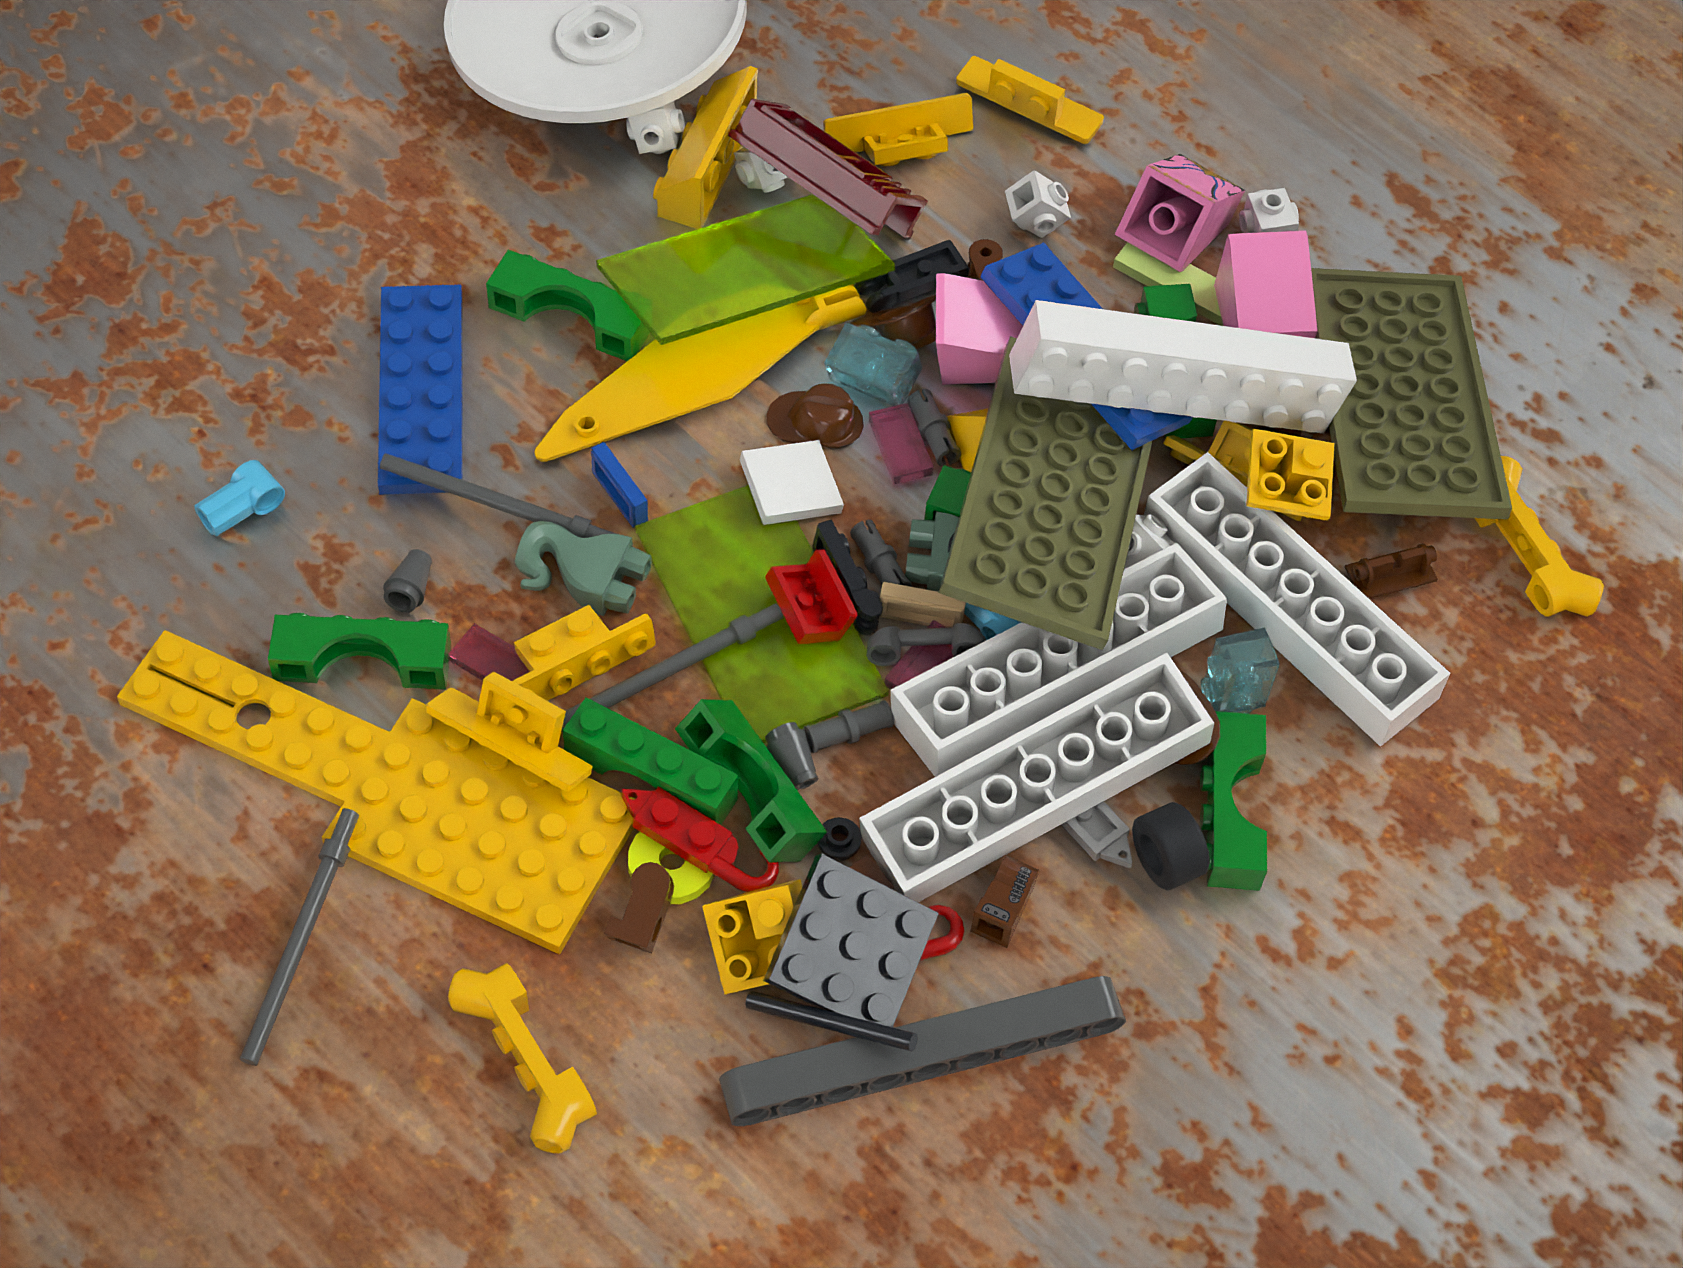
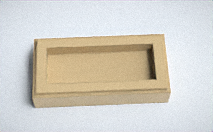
M883 582L880 593V602L884 606L881 618L936 628H951L956 623H963L966 602L940 594L937 591Z

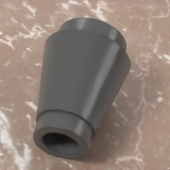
M419 549L409 551L408 555L383 585L385 592L384 600L391 608L400 612H411L423 603L432 564V558L429 554Z
M796 722L783 724L765 736L768 743L767 749L797 790L807 788L818 781L819 778L816 774L805 730L799 729Z

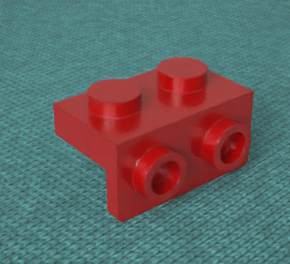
M816 550L806 564L772 566L765 575V579L798 644L840 641L857 618L854 604L848 596L825 550Z

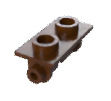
M1424 543L1418 544L1414 548L1371 559L1363 558L1359 562L1345 565L1352 584L1369 599L1437 582L1438 580L1431 566V563L1437 560L1436 550L1432 545L1426 546Z

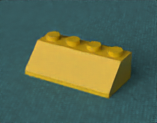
M749 66L713 82L707 95H701L697 104L694 121L687 122L679 150L673 149L669 157L668 171L665 177L660 176L655 184L653 199L657 200L658 217L699 230L702 229L736 161L734 152L743 147L729 137L728 134L731 129L737 127L751 99H757L758 68Z

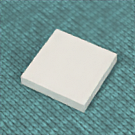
M819 440L741 452L739 460L763 525L842 513L844 504Z

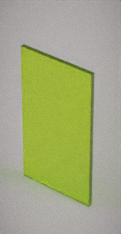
M811 194L596 260V267L661 345L894 271L895 263L860 226Z
M749 485L635 526V531L646 553L651 555V562L693 645L728 628L730 621L742 615L749 617L775 603L778 605L765 579L769 569L772 566L806 564L814 553L797 520L763 525ZM783 615V619L756 632L755 638L742 645L736 642L701 660L720 699L733 700L763 743H767L765 736L770 731L783 724L796 722L799 729H803L807 725L811 726L837 716L838 712L842 710H852L889 695V690L875 664L867 659V649L853 624H851L840 641L798 644Z

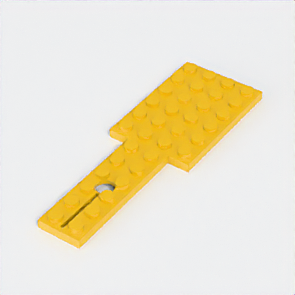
M166 630L162 632L117 695L119 704L127 709L340 806L341 808L322 836L323 843L325 839L331 838L342 809L353 810L359 814V818L348 842V846L351 849L348 857L559 955L634 829L632 827L633 817L621 797V792L588 777L571 791H564L559 787H555L545 779L516 765L513 761L488 747L482 746L474 739L426 713L427 705L411 698L389 732ZM259 703L265 705L271 711L270 719L265 725L257 724L250 729H246L237 723V715L246 705Z

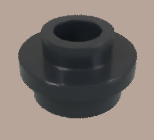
M837 817L829 819L822 824L827 833L817 844L824 855L835 861H844L858 852L862 836L859 827L853 821ZM841 833L846 835L847 838L843 841H837L832 838V835Z

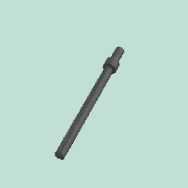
M387 453L383 455L380 463V469L531 522L545 521L555 523L577 537L589 538L602 534H617L591 525L592 520L575 515L574 518Z
M775 603L749 617L742 615L730 621L728 628L589 699L609 708L736 642L742 645L755 638L756 632L783 619L782 611ZM581 703L565 710L566 713L561 732H563V729Z
M342 809L331 838L325 839L318 855L321 863L240 1056V1060L253 1066L258 1065L338 867H343L351 850L348 842L359 818V814L353 810Z

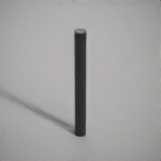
M750 991L746 997L745 1005L747 1009L910 1052L917 1045L918 1037L913 1032L755 991Z

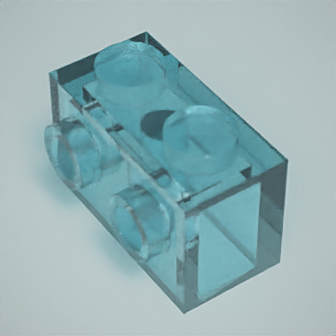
M847 322L824 362L830 380L900 409L922 370L919 353L910 343L901 339L891 341L881 337L880 333L870 326L861 324L857 327Z
M1266 628L1216 638L1212 654L1207 659L1205 677L1201 679V691L1208 701L1212 703L1215 711L1249 714L1254 709L1266 706L1280 665Z

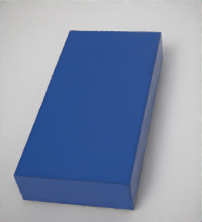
M605 442L592 447L591 461L594 476L632 528L638 529L648 524V500Z

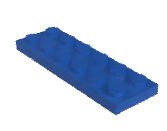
M1044 242L985 266L980 276L1022 325H1024L1035 300L1103 309ZM1092 404L1131 450L1189 424L1193 418L1191 416L1157 413L1143 409Z
M461 285L381 287L379 495L448 493L380 469V463L385 453L463 480V294Z

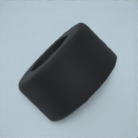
M1171 802L1134 820L1132 835L1137 855L1143 868L1158 887L1169 891L1207 873L1210 862L1204 835L1192 814L1184 806Z

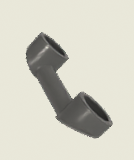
M956 623L951 628L902 630L896 626H888L876 631L869 638L866 656L875 665L890 666L900 660L901 647L952 645V654L955 657L986 641V638L978 629L964 623Z

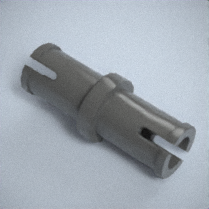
M917 390L908 397L907 403L919 423L918 433L924 441L928 442L939 466L946 465L944 455L949 465H952L960 459L961 450L956 445L949 431L951 427L950 422L945 414L940 413L930 390H922L925 400H923L920 391Z
M866 520L868 530L863 521L857 523L851 529L850 536L855 540L865 557L864 565L868 571L874 573L881 584L888 582L912 587V583L905 576L896 561V551L891 545H886L875 523L872 520Z
M883 700L878 704L853 712L849 709L838 712V717L811 726L807 725L803 730H805L810 751L815 753L818 750L845 741L848 744L856 743L859 741L860 736L893 727L894 718L889 704Z

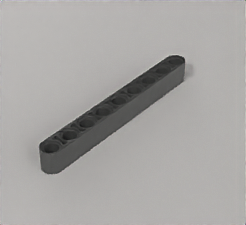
M1099 976L894 1027L917 1034V1045L912 1052L855 1037L739 1066L722 1074L719 1082L732 1125L747 1126L1105 1035L1122 1027L1126 1022V1018L1111 978Z

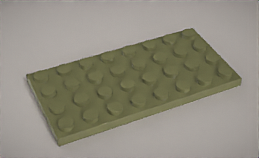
M1311 268L1318 330L1315 339L1349 343L1357 379L1354 387L1329 424L1331 441L1334 443V459L1343 512L1508 520L1512 505L1462 276Z
M1010 336L1004 350L938 593L1103 650L1110 635L1152 441L1131 450L1091 403L1014 394L1009 354L1017 338Z

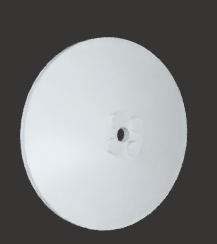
M448 0L444 15V33L451 61L458 74L471 89L490 103L506 111L541 121L558 123L605 122L639 115L662 107L691 92L709 79L724 64L739 42L747 15V0Z

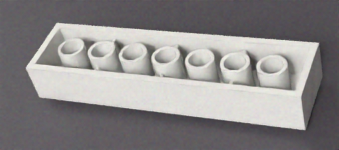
M1035 300L1009 354L1014 394L1107 405L1118 408L1143 409L1157 413L1324 433L1357 382L1349 343Z
M1207 452L1151 493L1147 499L1144 515L1151 514L1162 521L1168 529L1165 534L1174 543H1178L1225 595L1227 603L1380 747L1440 698L1450 672L1273 511L1246 506L1247 487L1211 454Z
M1175 543L1124 569L1109 639L1103 650L1021 622L891 689V711L893 713L894 725L936 777L1165 653L1172 657L1220 632L1224 626L1227 598L1181 546Z
M1165 653L860 817L861 836L882 873L895 887L894 891L916 902H920L1206 746L1211 741L1214 722L1168 653Z

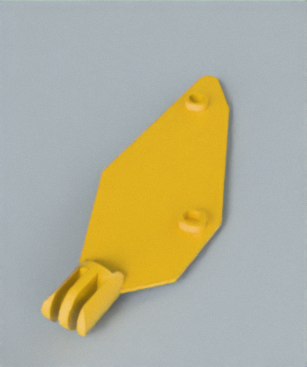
M846 279L810 291L804 295L762 287L691 311L566 409L535 448V457L541 462H547L731 399L815 331L858 318L866 313V306L851 279Z

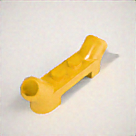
M1501 456L1512 505L1508 520L1475 518L1481 528L1496 523L1531 574L1532 578L1525 593L1542 615L1550 617L1564 610L1586 617L1594 614L1604 589L1601 579L1570 569L1561 556L1557 543L1547 536L1539 524L1536 513L1527 507L1517 493L1523 468L1515 459Z
M508 963L497 967L487 974L465 968L457 971L452 978L448 994V1002L453 1011L492 1020L496 1028L492 1029V1033L499 1048L504 1054L511 1051L519 1064L514 1069L521 1084L527 1092L534 1089L540 1098L530 1133V1138L535 1147L553 1154H560L569 1150L576 1126L596 1116L597 1110L587 1088L574 1067L556 1075L521 1019L520 1015L529 1011L527 991Z

